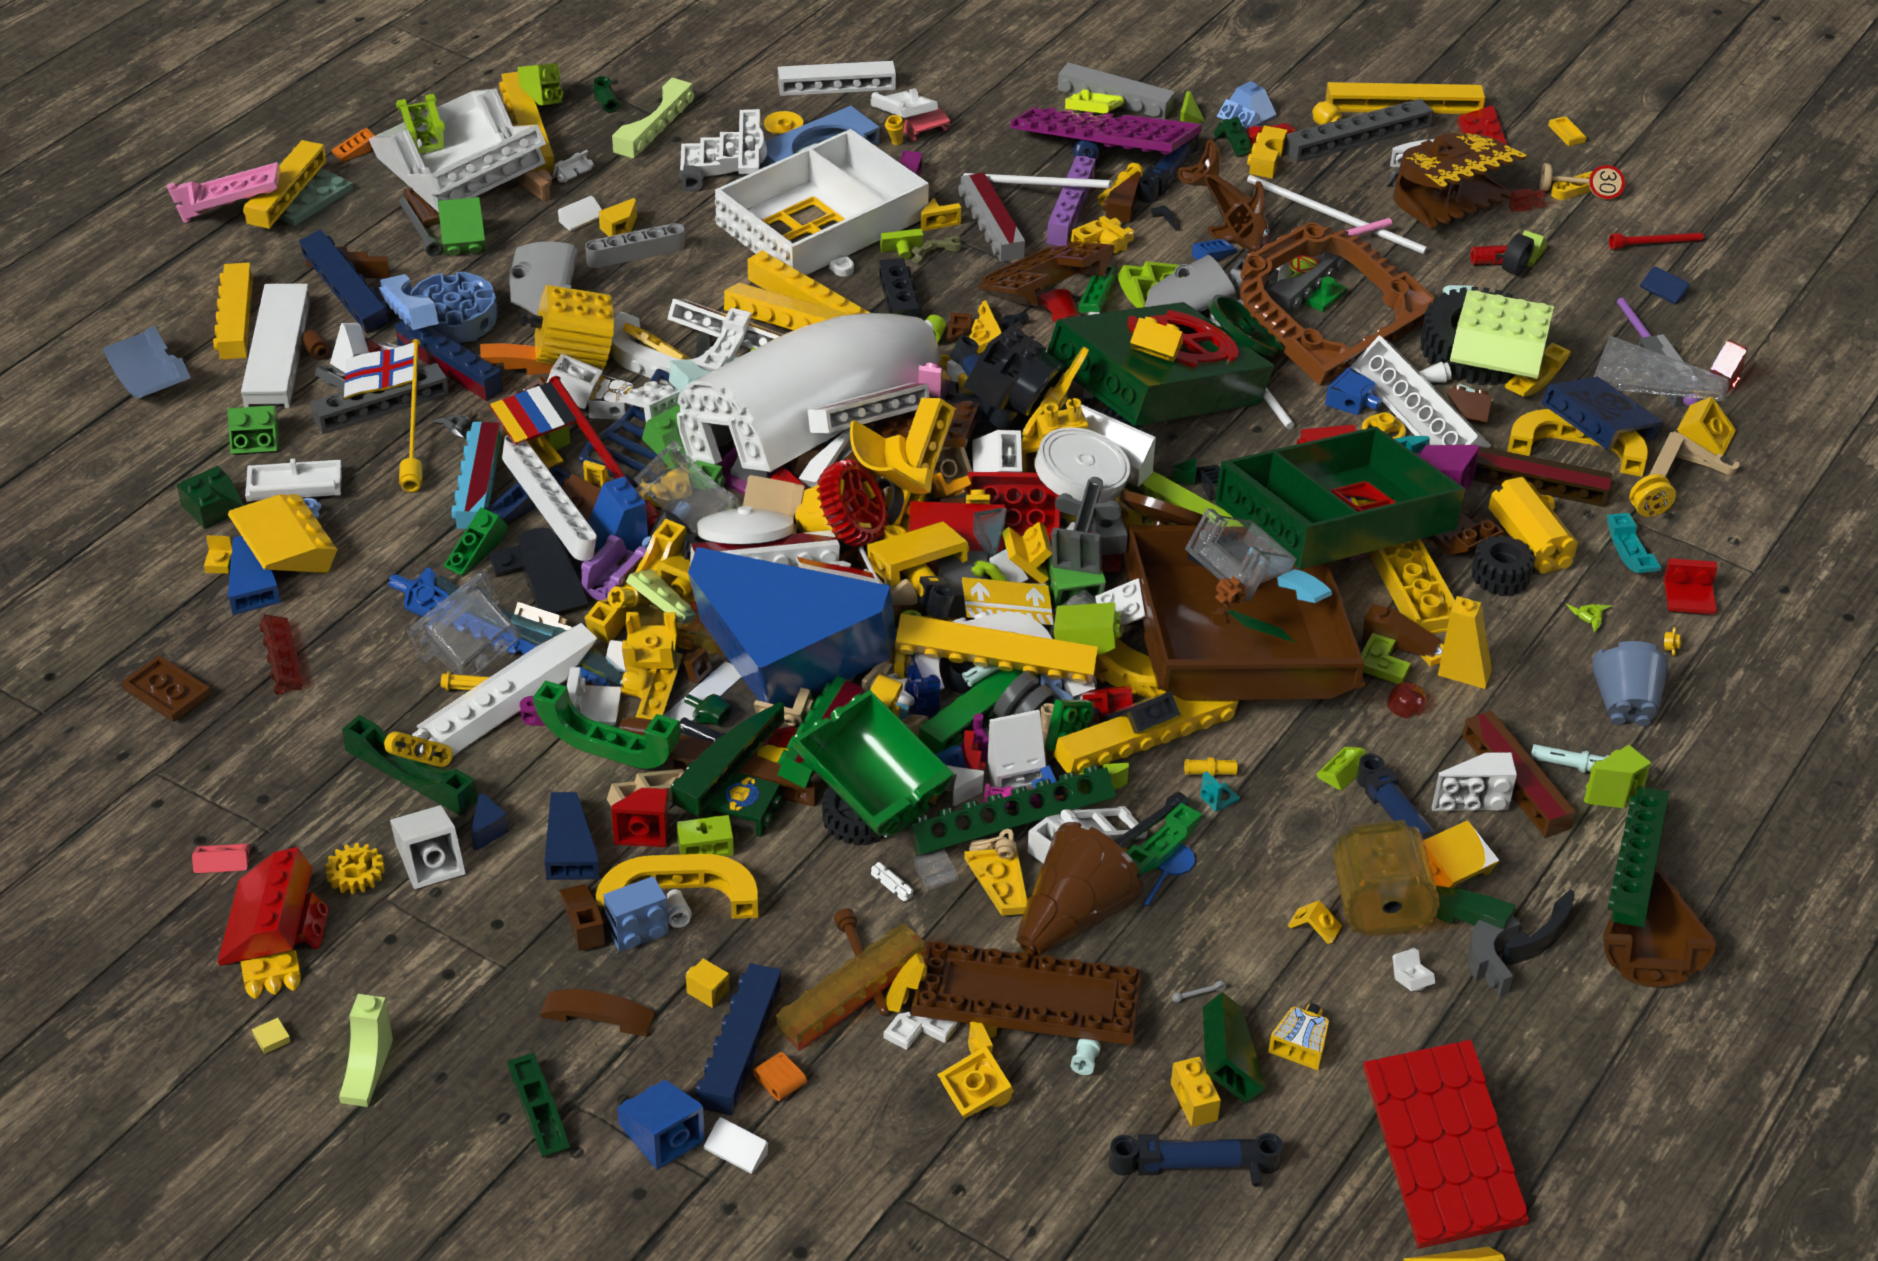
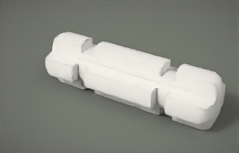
M877 862L872 866L871 875L877 880L881 879L880 882L894 894L898 893L897 896L902 901L907 902L913 897V888L906 883L904 884V881L891 870H887L884 864Z

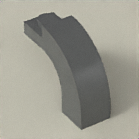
M1512 916L1505 929L1479 920L1473 929L1468 949L1467 960L1472 976L1475 980L1485 977L1488 985L1494 988L1499 996L1509 993L1513 975L1498 957L1495 950L1505 946L1518 934L1520 923L1514 916Z

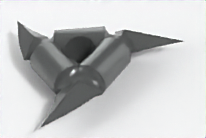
M473 410L464 416L462 414L449 415V417H443L431 422L443 423L450 432L464 438L462 430L467 426L468 421L471 420Z

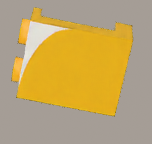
M1468 820L1423 840L1412 855L1435 886L1455 888L1457 884L1480 873H1483L1485 876L1490 874L1499 862L1494 852L1488 847Z

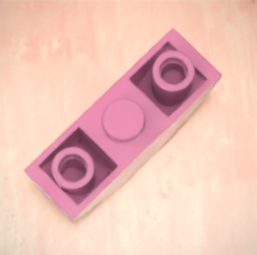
M926 363V366L919 365V383L928 384L929 397L945 400L952 380L946 373L947 371H944L943 368L939 367L940 365L934 363Z

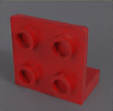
M1668 559L1663 578L1668 611L1716 614L1717 609L1713 591V582L1717 572L1716 561Z

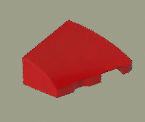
M1067 289L1051 290L1038 295V303L1052 312V320L1057 322V319L1081 316L1070 291Z

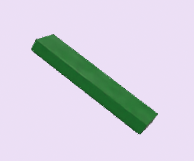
M1108 265L1104 276L1092 275L1078 305L1079 313L1101 311L1118 273L1116 265Z

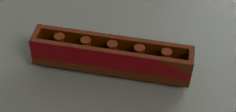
M1492 710L1467 718L1462 737L1478 756L1484 753L1512 754L1517 774L1512 798L1542 835L1547 838L1570 830L1576 812L1571 803L1567 802L1557 786L1552 784L1545 772L1532 760L1531 755L1522 748L1516 737L1507 730L1502 720L1498 719Z

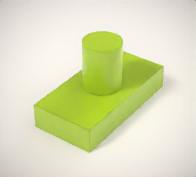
M922 229L881 233V253L898 251L899 258L909 259L911 257V249L915 246L922 247Z

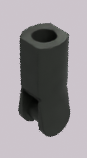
M698 334L696 358L702 356L706 350L711 348L712 336L710 334Z

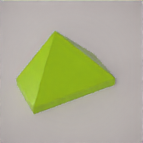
M1187 91L1181 110L1180 121L1198 124L1205 122L1192 93Z

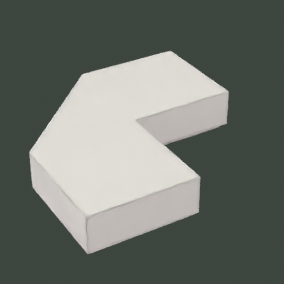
M910 1012L900 1013L884 1031V1039L908 1050L921 1032L946 1043L959 1027L960 1022L911 1016Z

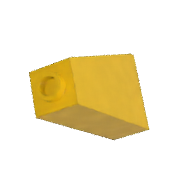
M1457 596L1450 612L1438 676L1486 689L1492 673L1482 604Z

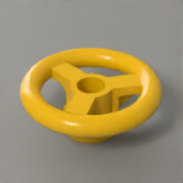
M1385 412L1366 418L1361 427L1362 429H1367L1369 425L1377 426L1387 434L1399 431L1397 436L1392 437L1394 439L1405 437L1406 428L1402 421L1392 414Z

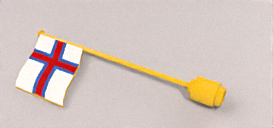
M414 339L412 343L394 349L351 357L346 360L344 400L359 394L387 390L412 382L409 458L402 460L399 467V484L406 492L417 491L422 485L423 464L414 458L418 346L421 344L418 339Z

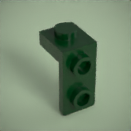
M1238 116L1224 119L1218 123V127L1213 132L1216 139L1227 136L1237 157L1252 152L1253 146Z

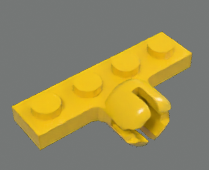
M676 653L674 669L646 670L633 665L627 666L625 671L628 672L623 674V686L620 687V690L625 695L641 699L636 714L637 718L653 719L656 714L664 715L683 654Z

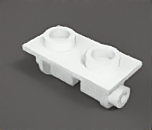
M588 151L575 153L571 158L557 162L554 166L552 179L557 177L559 182L566 183L577 177V173L581 175L590 171L594 165L590 159L586 158Z

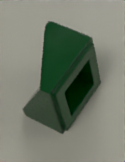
M1197 458L1174 465L1172 482L1195 485Z

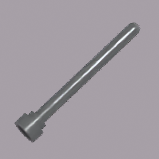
M401 198L399 203L424 241L423 249L428 256L438 255L442 249L441 244L436 238L430 237L407 199Z

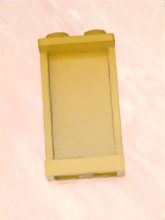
M944 522L867 545L868 558L874 571L891 586L900 583V571L952 554L962 563L968 561L967 552H969V545L967 540L962 538Z

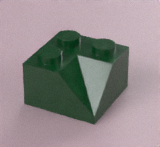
M219 466L210 468L177 484L181 506L204 529L230 518L228 516L230 510L244 506L230 477Z

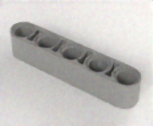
M673 223L588 241L585 244L587 265L591 268H600L680 251L685 247L684 226Z

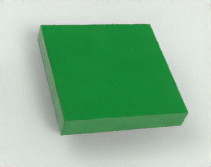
M1055 699L1044 748L1055 751L1058 738L1088 728L1093 716L1092 708L1094 702L1089 700Z

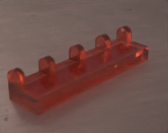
M264 614L259 627L260 631L264 633L263 645L268 649L267 662L271 663L272 666L270 675L276 683L274 692L280 695L284 693L286 688L301 690L303 679L288 618Z

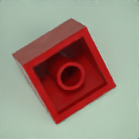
M641 787L612 805L614 845L666 847L670 827L668 789Z

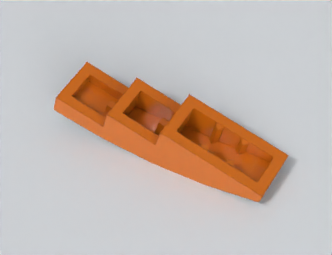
M505 343L480 344L481 358L490 364L504 363L505 370L527 368V375L550 374L554 364L536 362L534 346Z

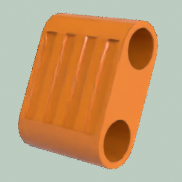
M779 1052L753 1069L756 1080L777 1101L782 1100L807 1083L804 1073L783 1052Z

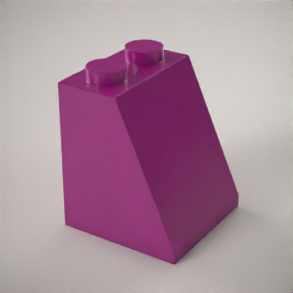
M1426 445L1421 453L1417 452V455L1464 487L1466 492L1473 482L1480 446Z

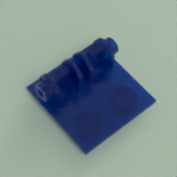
M910 655V666H907V675L910 683L906 685L907 693L914 697L916 715L934 717L940 711L941 681L934 674L922 678L913 655Z

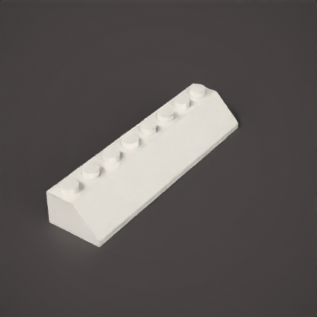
M1379 335L1350 366V368L1376 383L1375 394L1382 398L1384 404L1415 436H1428L1430 438L1429 445H1478L1487 448L1491 446L1439 391L1382 336Z

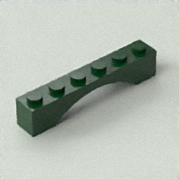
M358 715L342 729L345 751L461 816L478 801L474 778L456 768L449 770L438 769L419 761L388 753L384 745L387 735L379 725L365 717Z

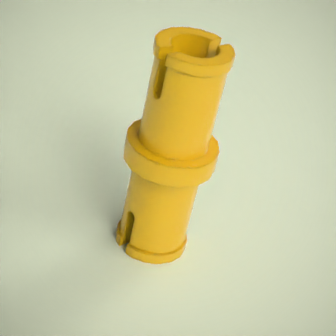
M1208 757L1207 760L1185 759L1184 772L1185 775H1203V773L1208 771L1213 777L1214 775L1236 776L1237 762L1236 759L1215 760L1214 757Z

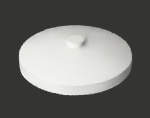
M741 506L738 509L726 510L706 516L698 521L697 527L698 535L708 541L727 544H751L774 541L789 536L794 531V519L787 514L777 511Z

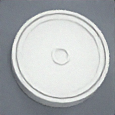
M1067 427L1056 429L1042 439L1035 458V469L1042 482L1058 495L1063 493L1070 494L1079 501H1082L1088 479L1099 477L1103 480V486L1098 503H1107L1119 497L1122 490H1124L1130 474V463L1124 451L1104 435L1088 429Z

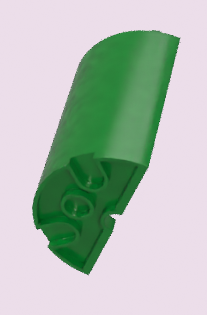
M871 690L862 695L857 694L844 707H837L831 713V719H818L810 729L805 732L803 730L798 732L792 739L794 750L879 837L882 834L885 838L893 836L914 822V818L920 817L930 808L927 805L929 800L934 795L940 796L954 775Z

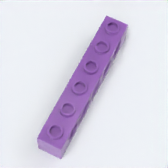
M1076 156L1067 178L1094 179L1096 159ZM1063 186L1048 222L1047 244L1063 246L1069 243L1072 230L1075 228L1090 191L1089 187Z

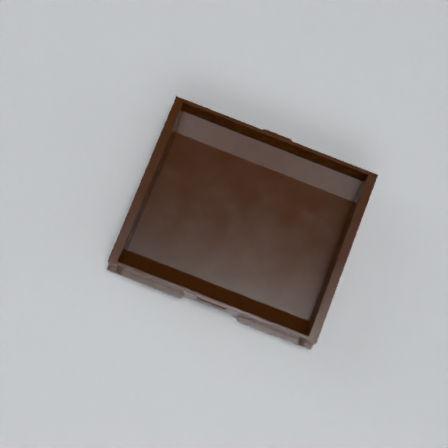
M1128 525L1126 553H1123L1122 557L1129 582L1137 578L1140 579L1146 617L1142 618L1146 631L1144 639L1158 690L1171 691L1174 696L1182 700L1331 699L1355 688L1365 687L1363 678L1364 661L1345 612L1339 588L1334 582L1328 563L1299 569L1244 525ZM1228 530L1237 533L1236 541L1254 548V554L1250 560L1229 577L1231 580L1235 576L1246 586L1243 590L1246 594L1244 601L1238 606L1230 605L1229 608H1226L1215 596L1218 594L1216 592L1217 584L1220 580L1227 577L1198 565L1187 558L1188 552L1205 537H1208L1210 533H1221L1224 535ZM1293 569L1300 570L1323 582L1331 589L1332 595L1316 603L1297 599L1296 590L1278 586L1277 577ZM1217 608H1226L1227 611L1234 610L1281 628L1295 642L1247 628L1230 614L1228 616L1231 619L1229 624L1216 626L1212 621L1213 615L1210 612L1211 610L1215 611Z

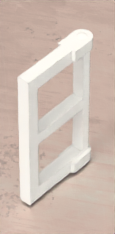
M1125 806L1086 810L1066 809L1061 811V818L1065 823H1081L1077 818L1092 817L1104 830L1102 833L1112 840L1117 839L1129 830L1117 831L1104 816H1118L1130 828L1139 824ZM1144 832L1137 838H1146L1148 832Z

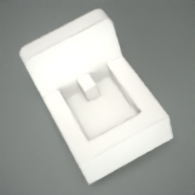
M1416 948L1393 955L1395 980L1410 991H1420L1426 986L1435 984L1434 973L1420 964L1419 951Z

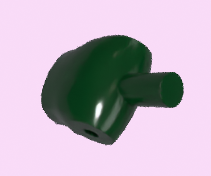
M688 694L684 699V703L695 708L693 718L698 723L721 726L728 719L732 711V706L717 694H711L703 700Z

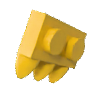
M296 950L241 962L246 992L254 999L260 996L264 985L268 992L276 995L281 989L283 981L286 987L292 991H295L301 982Z

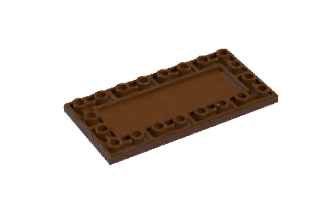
M942 941L927 943L924 955L927 973L925 980L920 981L918 989H916L911 1016L963 1023L976 1022L982 1023L985 1026L1133 1045L1143 973L1141 969H1135L1131 966H1111L1102 962L1096 964L1081 962L1078 959H1057L1049 955L1035 956L1027 955L1024 952H1004L996 948L982 949L974 948L971 945H951Z

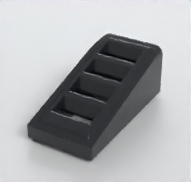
M1218 465L1196 468V474L1209 500L1216 498L1220 472Z

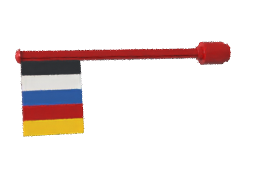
M559 376L551 377L546 384L490 404L491 410L515 445L577 423L613 477L618 479L624 476L627 479L562 384ZM644 500L646 502L648 534H651L660 514L650 500Z

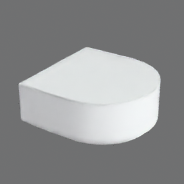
M848 256L830 261L829 268L838 276H849L854 272V263Z

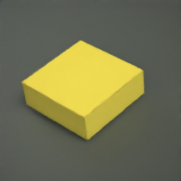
M278 1018L252 1029L253 1036L264 1054L290 1043V1037Z

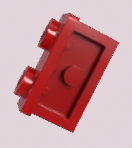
M313 892L306 894L294 945L306 941L313 949H317L321 945L328 906Z

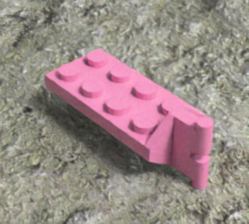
M278 162L200 184L191 181L175 186L174 183H170L167 185V189L174 203L182 202L177 204L176 208L183 222L186 223L191 220V217L204 214L205 210L213 209L217 205H228L242 198L250 199L260 193L267 194L273 192L278 188L281 169Z

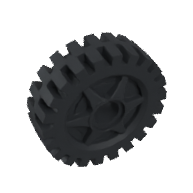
M829 786V790L825 791L822 800V819L824 827L828 829L830 835L834 834L837 840L843 838V842L846 844L853 840L854 845L860 846V841H864L865 845H870L872 839L875 843L880 842L881 837L885 839L883 834L879 837Z

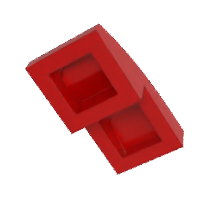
M1121 686L1082 693V700L1094 702L1093 707L1100 709L1102 717H1104L1106 714L1133 704L1131 686Z

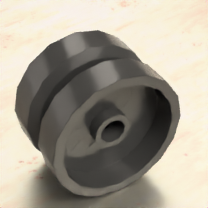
M1025 671L1003 692L994 706L993 713L998 717H1005L1039 710L1041 717V707H1044V704L1047 703L1052 704L1056 693L1047 685L1038 687L1039 678L1030 671Z

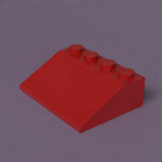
M968 472L971 484L967 486V494H971V490H985V494H990V504L1005 505L1004 530L1010 527L1023 536L1027 529L1040 522L1046 527L1049 541L1052 542L1051 533L1053 527L1060 528L1061 511L1055 507L1056 498L1060 495L1049 489L1037 473Z
M910 501L909 532L944 522L962 538L967 540L969 551H987V562L989 563V558L1004 550L1002 532L1004 531L1005 505ZM939 559L927 562L926 564L931 571L938 575Z
M298 847L273 852L239 879L217 961L220 966L293 950L313 868Z

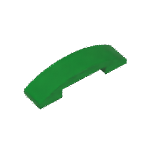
M1181 803L1166 816V824L1140 847L1134 844L1127 850L1126 853L1139 870L1138 874L1149 872L1169 859L1192 834L1202 819V813Z

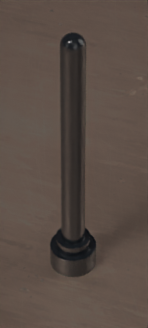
M1181 792L1173 793L1167 798L1164 807L1114 841L1121 848L1165 819L1179 804L1183 803L1189 807L1187 797Z

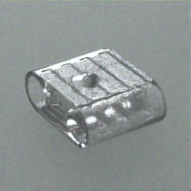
M944 849L913 858L915 869L927 891L958 882L957 871Z

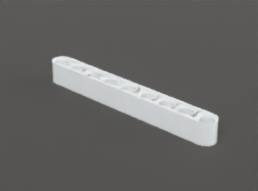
M509 435L505 436L502 459L571 555L581 561L593 559L597 536L528 442L515 445Z

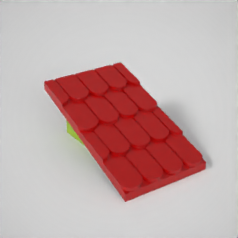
M1466 1040L1459 1043L1432 1047L1431 1049L1427 1048L1406 1054L1379 1058L1378 1060L1364 1061L1363 1070L1417 1248H1426L1527 1225L1529 1218L1526 1213V1205L1514 1174L1515 1170L1501 1134L1497 1115L1472 1041Z

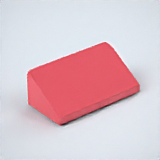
M250 844L197 846L192 854L194 873L245 871L248 868Z

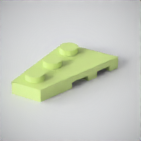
M653 569L631 573L627 578L626 582L663 611L676 612L677 622L680 624L693 621L696 613L691 609V606Z

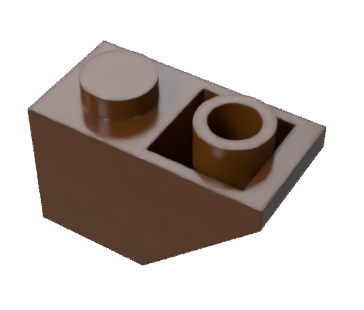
M1453 385V389L1448 388L1447 396L1467 421L1487 424L1492 396L1488 395V391L1475 389L1474 393L1466 391V387Z

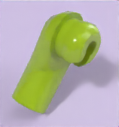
M980 560L975 562V566L971 569L976 577H982L986 573L993 580L1007 581V577L996 564Z

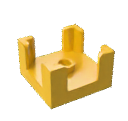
M638 612L626 613L628 635L627 641L622 642L625 669L631 665L643 669H674L678 641L676 612H664L665 625L641 626Z

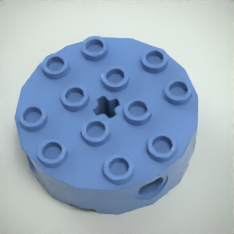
M456 272V275L443 276V273L436 274L420 281L410 292V296L430 298L434 302L439 324L430 327L458 344L476 342L479 337L492 330L496 324L498 313L494 289L491 283L481 276L467 272Z

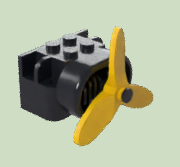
M1017 322L988 343L963 387L997 409L1002 410L1007 406H1011L1024 416H1028L1035 411L1022 433L1025 438L1030 439L1037 433L1036 416L1044 414V405L1048 404L1050 409V403H1055L1058 405V411L1067 408L1066 402L1069 400L1067 397L1068 389L1086 358L1089 349L1083 347L1070 368L1062 376L1065 369L1064 364L1046 352L1047 349L1041 343L1035 341L1036 337L1033 335L1029 337L1019 328L1022 324Z

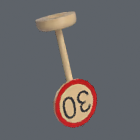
M1549 163L1543 164L1540 174V191L1543 192L1549 190L1551 181L1589 184L1590 190L1598 198L1611 200L1618 197L1625 187V178L1622 172L1610 165L1596 168L1591 173L1589 179L1553 176L1552 166Z

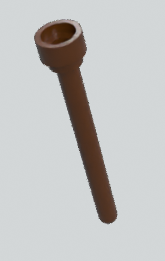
M850 908L842 909L834 915L836 926L839 930L846 933L864 978L869 977L876 995L873 999L879 1013L882 1016H887L890 1011L888 1010L883 992H879L872 975L874 971L855 929L857 926L855 913Z

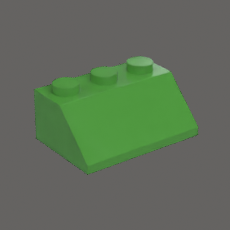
M679 405L648 420L642 436L643 441L670 468L688 460L677 423V413L680 412Z

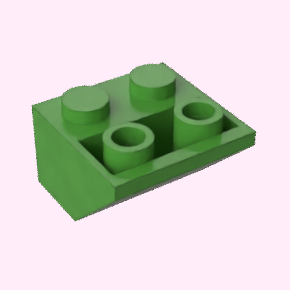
M275 406L227 408L230 454L277 451L279 429L277 408Z

